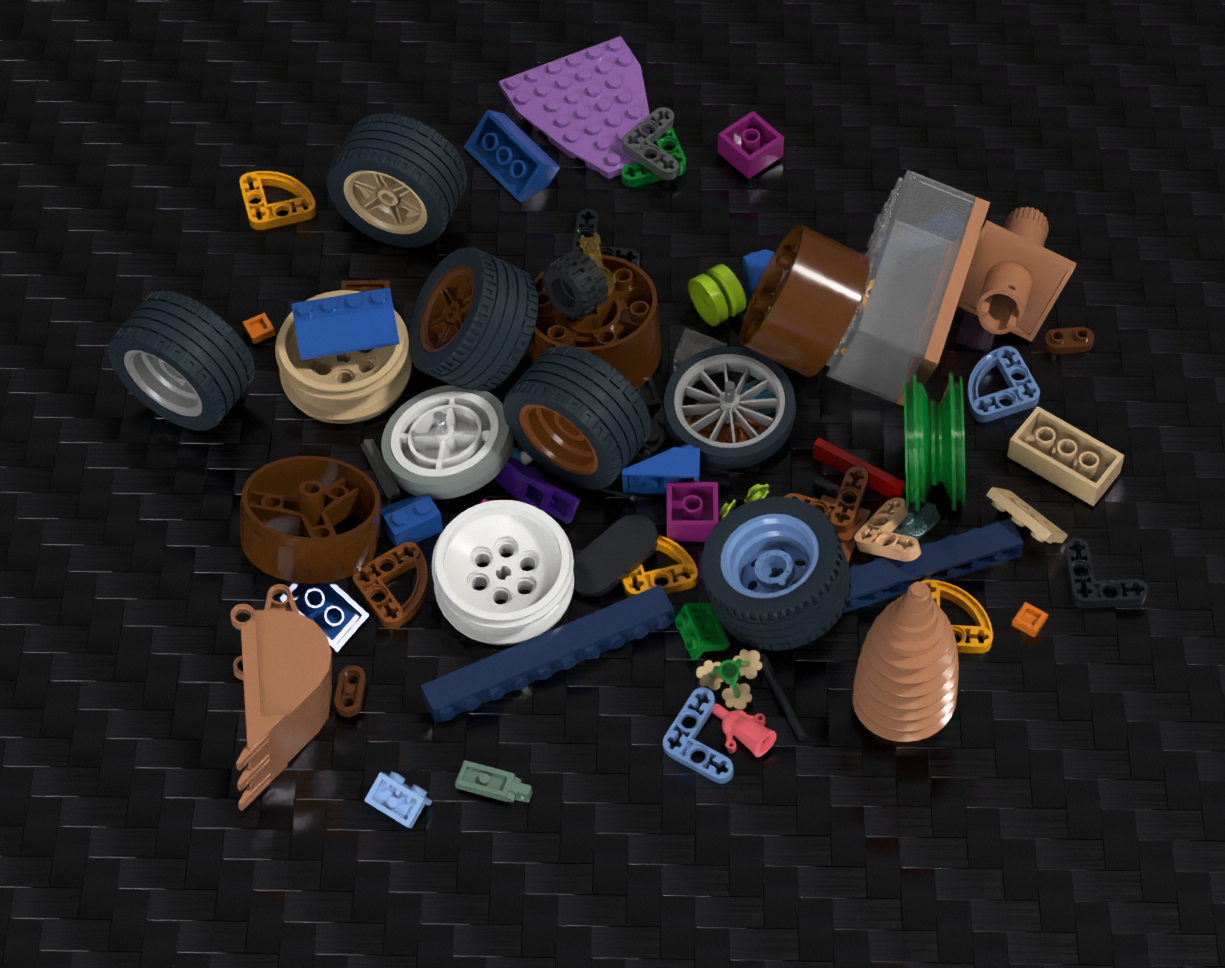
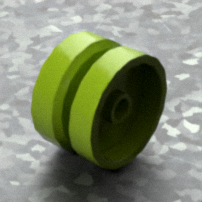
M717 264L708 269L706 274H699L688 282V291L694 307L704 321L711 326H718L725 322L728 316H736L746 308V297L735 274L723 264Z

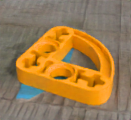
M255 171L246 173L240 178V188L249 222L255 230H265L309 220L317 213L315 200L309 189L299 180L289 175L273 171ZM249 183H253L254 190H250ZM262 186L283 188L292 192L298 198L267 205ZM254 198L261 200L258 204L249 203ZM281 210L289 212L286 216L276 215ZM256 213H261V220L257 219Z
M658 535L656 550L670 556L678 564L644 572L641 564L621 582L625 594L629 598L658 586L655 584L656 579L666 578L669 583L662 586L666 594H671L693 588L698 582V569L691 556L679 544L669 538ZM683 573H687L690 578L686 579ZM673 575H675V583H673ZM636 579L637 586L640 588L639 591L633 588L632 580Z
M928 579L921 581L929 587L933 600L939 606L940 597L948 599L962 607L975 621L977 626L951 625L954 633L961 638V641L956 643L958 652L980 654L989 651L992 645L993 631L989 617L981 604L969 593L955 585L938 580ZM966 636H969V643H965ZM977 637H982L984 643H979Z

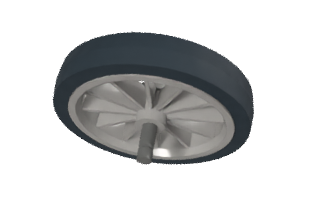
M733 346L716 347L691 356L674 371L665 390L663 414L668 433L677 447L692 445L695 448H700V463L717 468L734 469L760 463L782 447L793 427L796 401L788 376L773 360L747 348ZM723 372L725 392L722 393L708 377L709 375ZM727 372L743 373L736 389L735 383L728 381ZM749 376L761 381V383L739 396ZM701 379L715 396L692 388V386ZM767 389L771 391L774 397L750 400ZM685 396L707 403L682 406ZM777 408L774 419L752 411ZM708 414L692 425H689L684 417ZM744 418L768 428L758 435ZM719 419L709 439L697 433ZM738 422L751 439L736 443L733 424ZM724 423L730 424L732 443L715 441Z

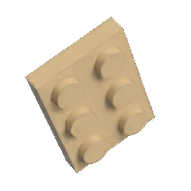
M992 487L987 493V496L993 500L991 504L1001 512L1006 510L1013 515L1011 520L1021 527L1027 526L1031 529L1032 532L1030 534L1042 543L1046 541L1050 544L1052 542L1063 543L1068 536L1010 490Z

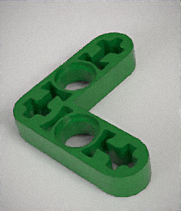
M671 127L665 133V137L662 138L661 136L654 144L678 161L677 176H680L686 170V158ZM666 145H672L674 149L671 151L664 150L663 147ZM639 162L627 164L621 170V181L627 187H636L664 180L656 174L649 172Z

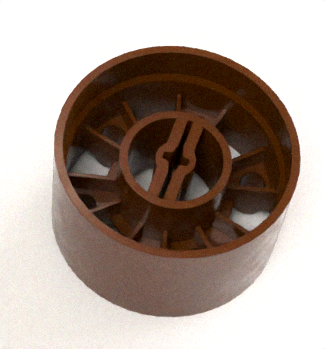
M802 224L795 225L779 244L756 286L742 323L739 338L740 345L810 378L816 375L838 347L853 319L868 279L869 258Z
M589 255L597 263V266L601 268L604 277H606L608 298L603 305L582 319L573 320L571 317L567 318L563 313L558 312L557 308L551 304L550 299L546 295V290L543 288L544 281L542 275L544 271L534 279L538 292V313L535 328L529 342L531 365L546 349L561 345L572 346L588 351L603 359L621 373L635 390L642 386L656 371L661 358L657 293L650 277L640 267L627 260L608 255Z

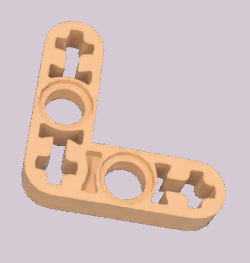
M896 497L886 501L855 534L854 540L859 551L904 562L913 561L920 556L921 549L916 538L892 533L908 515V508H906V502L903 498Z

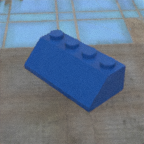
M487 110L464 145V148L519 202L525 201L548 187L560 169L504 113Z
M390 287L291 303L301 360L400 344Z

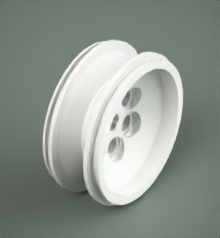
M494 500L475 505L454 518L446 526L436 542L432 556V576L439 608L446 619L458 631L474 640L492 645H514L542 635L561 619L573 595L574 559L569 539L561 526L551 516L527 503L513 500ZM505 553L512 554V556L507 558L502 557ZM480 563H487V564H489V565L486 566V567H479V566H477V565H479ZM524 567L533 568L531 571L522 570ZM477 586L486 587L481 591L475 590ZM522 590L530 591L529 594H521L519 592ZM501 599L507 601L504 604L495 603L497 600Z

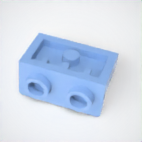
M391 771L390 775L380 772L364 801L404 826L412 828L425 805L430 806L432 800L426 797L428 792L414 784L412 788L404 784L405 778Z

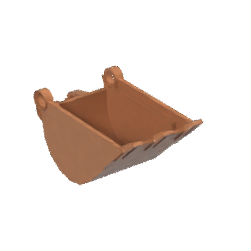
M283 584L274 585L269 589L264 610H254L248 604L236 605L231 610V623L235 628L241 630L242 655L234 660L233 671L238 679L243 680L247 745L236 762V768L239 771L248 764L237 782V787L240 791L249 784L238 802V807L241 811L288 766V762L320 731L330 712L332 651L327 635L314 620L299 614L290 588ZM283 593L287 596V599L283 602H276L272 597L275 594ZM240 613H246L251 617L247 622H239L235 619ZM241 663H243V671L238 669Z

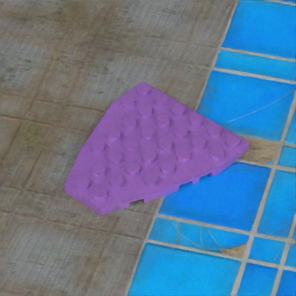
M621 36L499 81V88L517 117L522 121L527 120L530 122L536 132L541 131L547 135L548 141L573 159L580 158L586 162L588 168L599 171L601 175L608 179L621 175V170L625 165L637 162L623 151V137L649 116L650 113L641 65ZM647 128L642 131L650 134L651 129ZM650 153L644 155L646 158L650 159Z

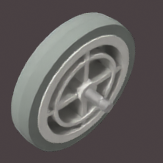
M446 385L422 392L404 403L389 419L382 435L381 449L388 472L396 484L403 490L415 496L430 495L431 499H449L471 493L494 479L504 468L511 456L514 437L509 425L506 424L503 404L497 397L486 390H467L454 385Z

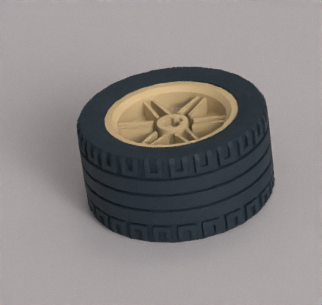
M387 113L365 117L353 126L327 173L326 181L327 190L334 206L359 231L389 245L420 247L434 242L441 236L466 189L467 173L464 162L457 150L436 130L415 119Z

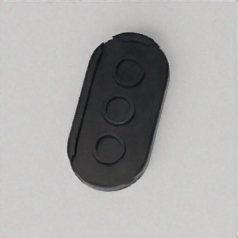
M633 514L619 519L574 557V590L581 596L588 597V595H594L598 597L608 593L655 552L659 536L654 523L643 515Z

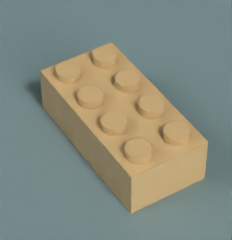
M1038 406L1010 439L1007 457L1092 506L1097 503L1120 474L1124 459L1123 454Z

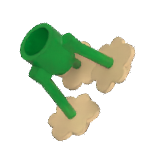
M743 649L740 651V656H735L733 660H725L722 663H712L710 660L705 661L703 666L697 668L696 676L701 679L699 683L702 687L708 686L711 690L719 689L721 682L731 684L730 688L722 692L726 706L728 708L734 707L736 710H744L747 703L752 701L751 689L746 683L739 685L736 682L740 676L744 675L748 679H754L757 676V670H761L763 665L759 661L760 654L758 651L752 650L749 652Z

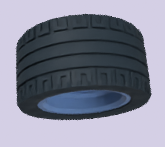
M786 497L757 499L743 504L728 513L713 528L711 534L706 539L704 550L701 553L702 558L700 559V571L704 586L720 623L731 636H734L738 641H742L743 644L770 651L794 649L811 643L824 635L842 616V612L845 611L846 605L849 602L848 597L851 594L850 589L852 588L848 562L836 528L829 521L827 515H824L814 505L799 499Z

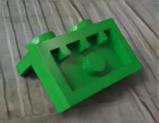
M685 603L675 617V623L691 659L698 660L703 652L726 651L730 643L712 603Z

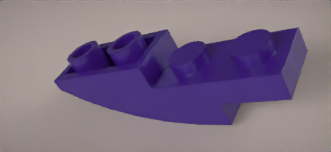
M510 457L504 468L495 477V480L521 502L547 512L566 524L571 523L580 499L542 479L543 474Z

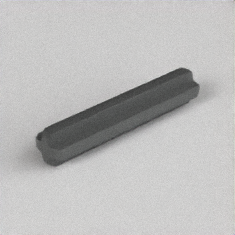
M373 439L363 440L361 448L387 499H398L401 491L388 472L383 456Z

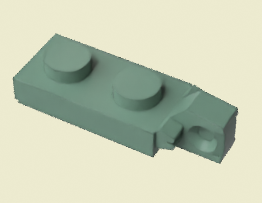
M466 760L463 762L455 782L457 789L505 802H514V799L529 803L533 794L532 786L521 783V779L515 777L514 773Z

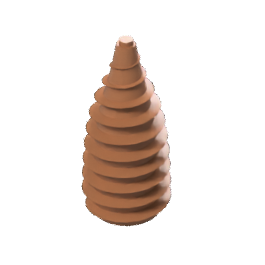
M915 582L911 584L902 597L891 602L876 617L863 643L853 685L855 713L864 726L874 734L893 741L911 742L932 736L947 724L956 707L959 662L955 633L947 615L933 600L930 589L925 583Z

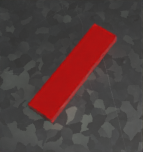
M819 437L815 441L813 448L814 459L843 474H846L847 470L851 467H862L868 472L867 487L890 499L896 497L904 498L906 484L904 481Z

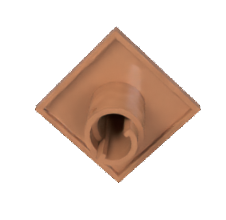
M1020 207V209L1017 208L1015 211H1012L1006 220L1004 228L986 220L981 229L957 304L958 307L977 315L980 324L988 332L993 334L1012 332L1031 342L1076 267L1075 262L1044 248L1049 231L1048 221L1042 212L1040 213L1038 209L1035 210L1033 207Z

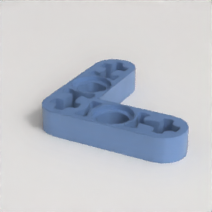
M700 687L694 690L663 738V748L665 753L674 760L714 782L726 783L734 775L731 760L694 740L715 707L713 692L708 688ZM706 696L708 699V704L703 703L700 706L699 712L702 715H699V713L696 712L699 706L698 698L703 699ZM693 717L697 723L693 728L687 729L682 726L683 719ZM676 730H679L683 734L679 740L681 747L671 749L670 741L674 743L677 741L679 732ZM696 751H701L705 753L706 758L701 763H694L691 760V755ZM711 758H713V765L719 768L726 765L727 773L721 772L718 775L716 768L710 765Z

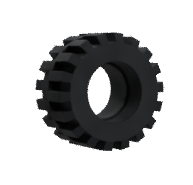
M570 251L544 269L542 279L546 295L550 299L551 304L557 308V311L563 313L567 318L571 317L573 320L582 319L603 305L608 298L607 280L603 275V271L589 255L583 254L581 251Z

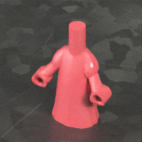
M715 704L712 713L722 719V730L726 735L725 745L729 754H733L737 750L736 741L733 740V736L742 742L756 757H761L773 746L777 733L764 727L766 721L762 713L749 715L742 710L729 712L719 704Z

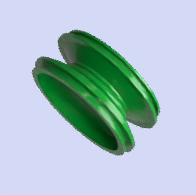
M949 372L948 385L941 402H937L935 399L929 398L922 382H917L916 373H912V382H906V377H903L906 508H909V503H915V512H919V503H925L931 487L942 482L951 500V510L956 511V502H961L962 507H965V433L962 376H959V381H953V372Z

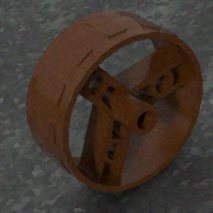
M294 456L266 464L249 477L242 490L240 537L244 554L252 564L263 572L290 582L306 584L328 583L354 575L367 566L377 549L381 518L379 491L369 476L357 467L328 457ZM352 513L363 521L355 529L339 535L336 534L333 528L335 524Z

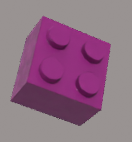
M754 111L718 134V153L748 179L783 156L784 137Z
M667 482V538L674 542H706L713 528L719 523L718 482Z

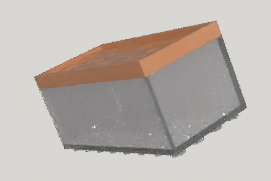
M910 170L906 171L903 178L898 177L894 189L891 190L887 202L884 203L881 213L878 214L873 226L875 230L867 243V247H869L867 253L865 252L864 254L870 261L866 286L846 333L826 363V366H829L828 377L904 406L903 377H906V382H912V373H916L917 382H922L923 386L926 384L939 363L990 202Z

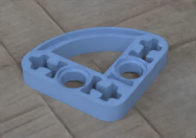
M1004 346L990 352L976 364L970 375L967 403L972 417L978 422H989L1033 408L1039 401V387L1019 352L1013 347ZM997 365L1009 388L979 398L978 386L982 378ZM1019 373L1024 376V379L1018 381L1013 379L1011 375ZM1008 399L1012 402V405L1003 406L999 401Z

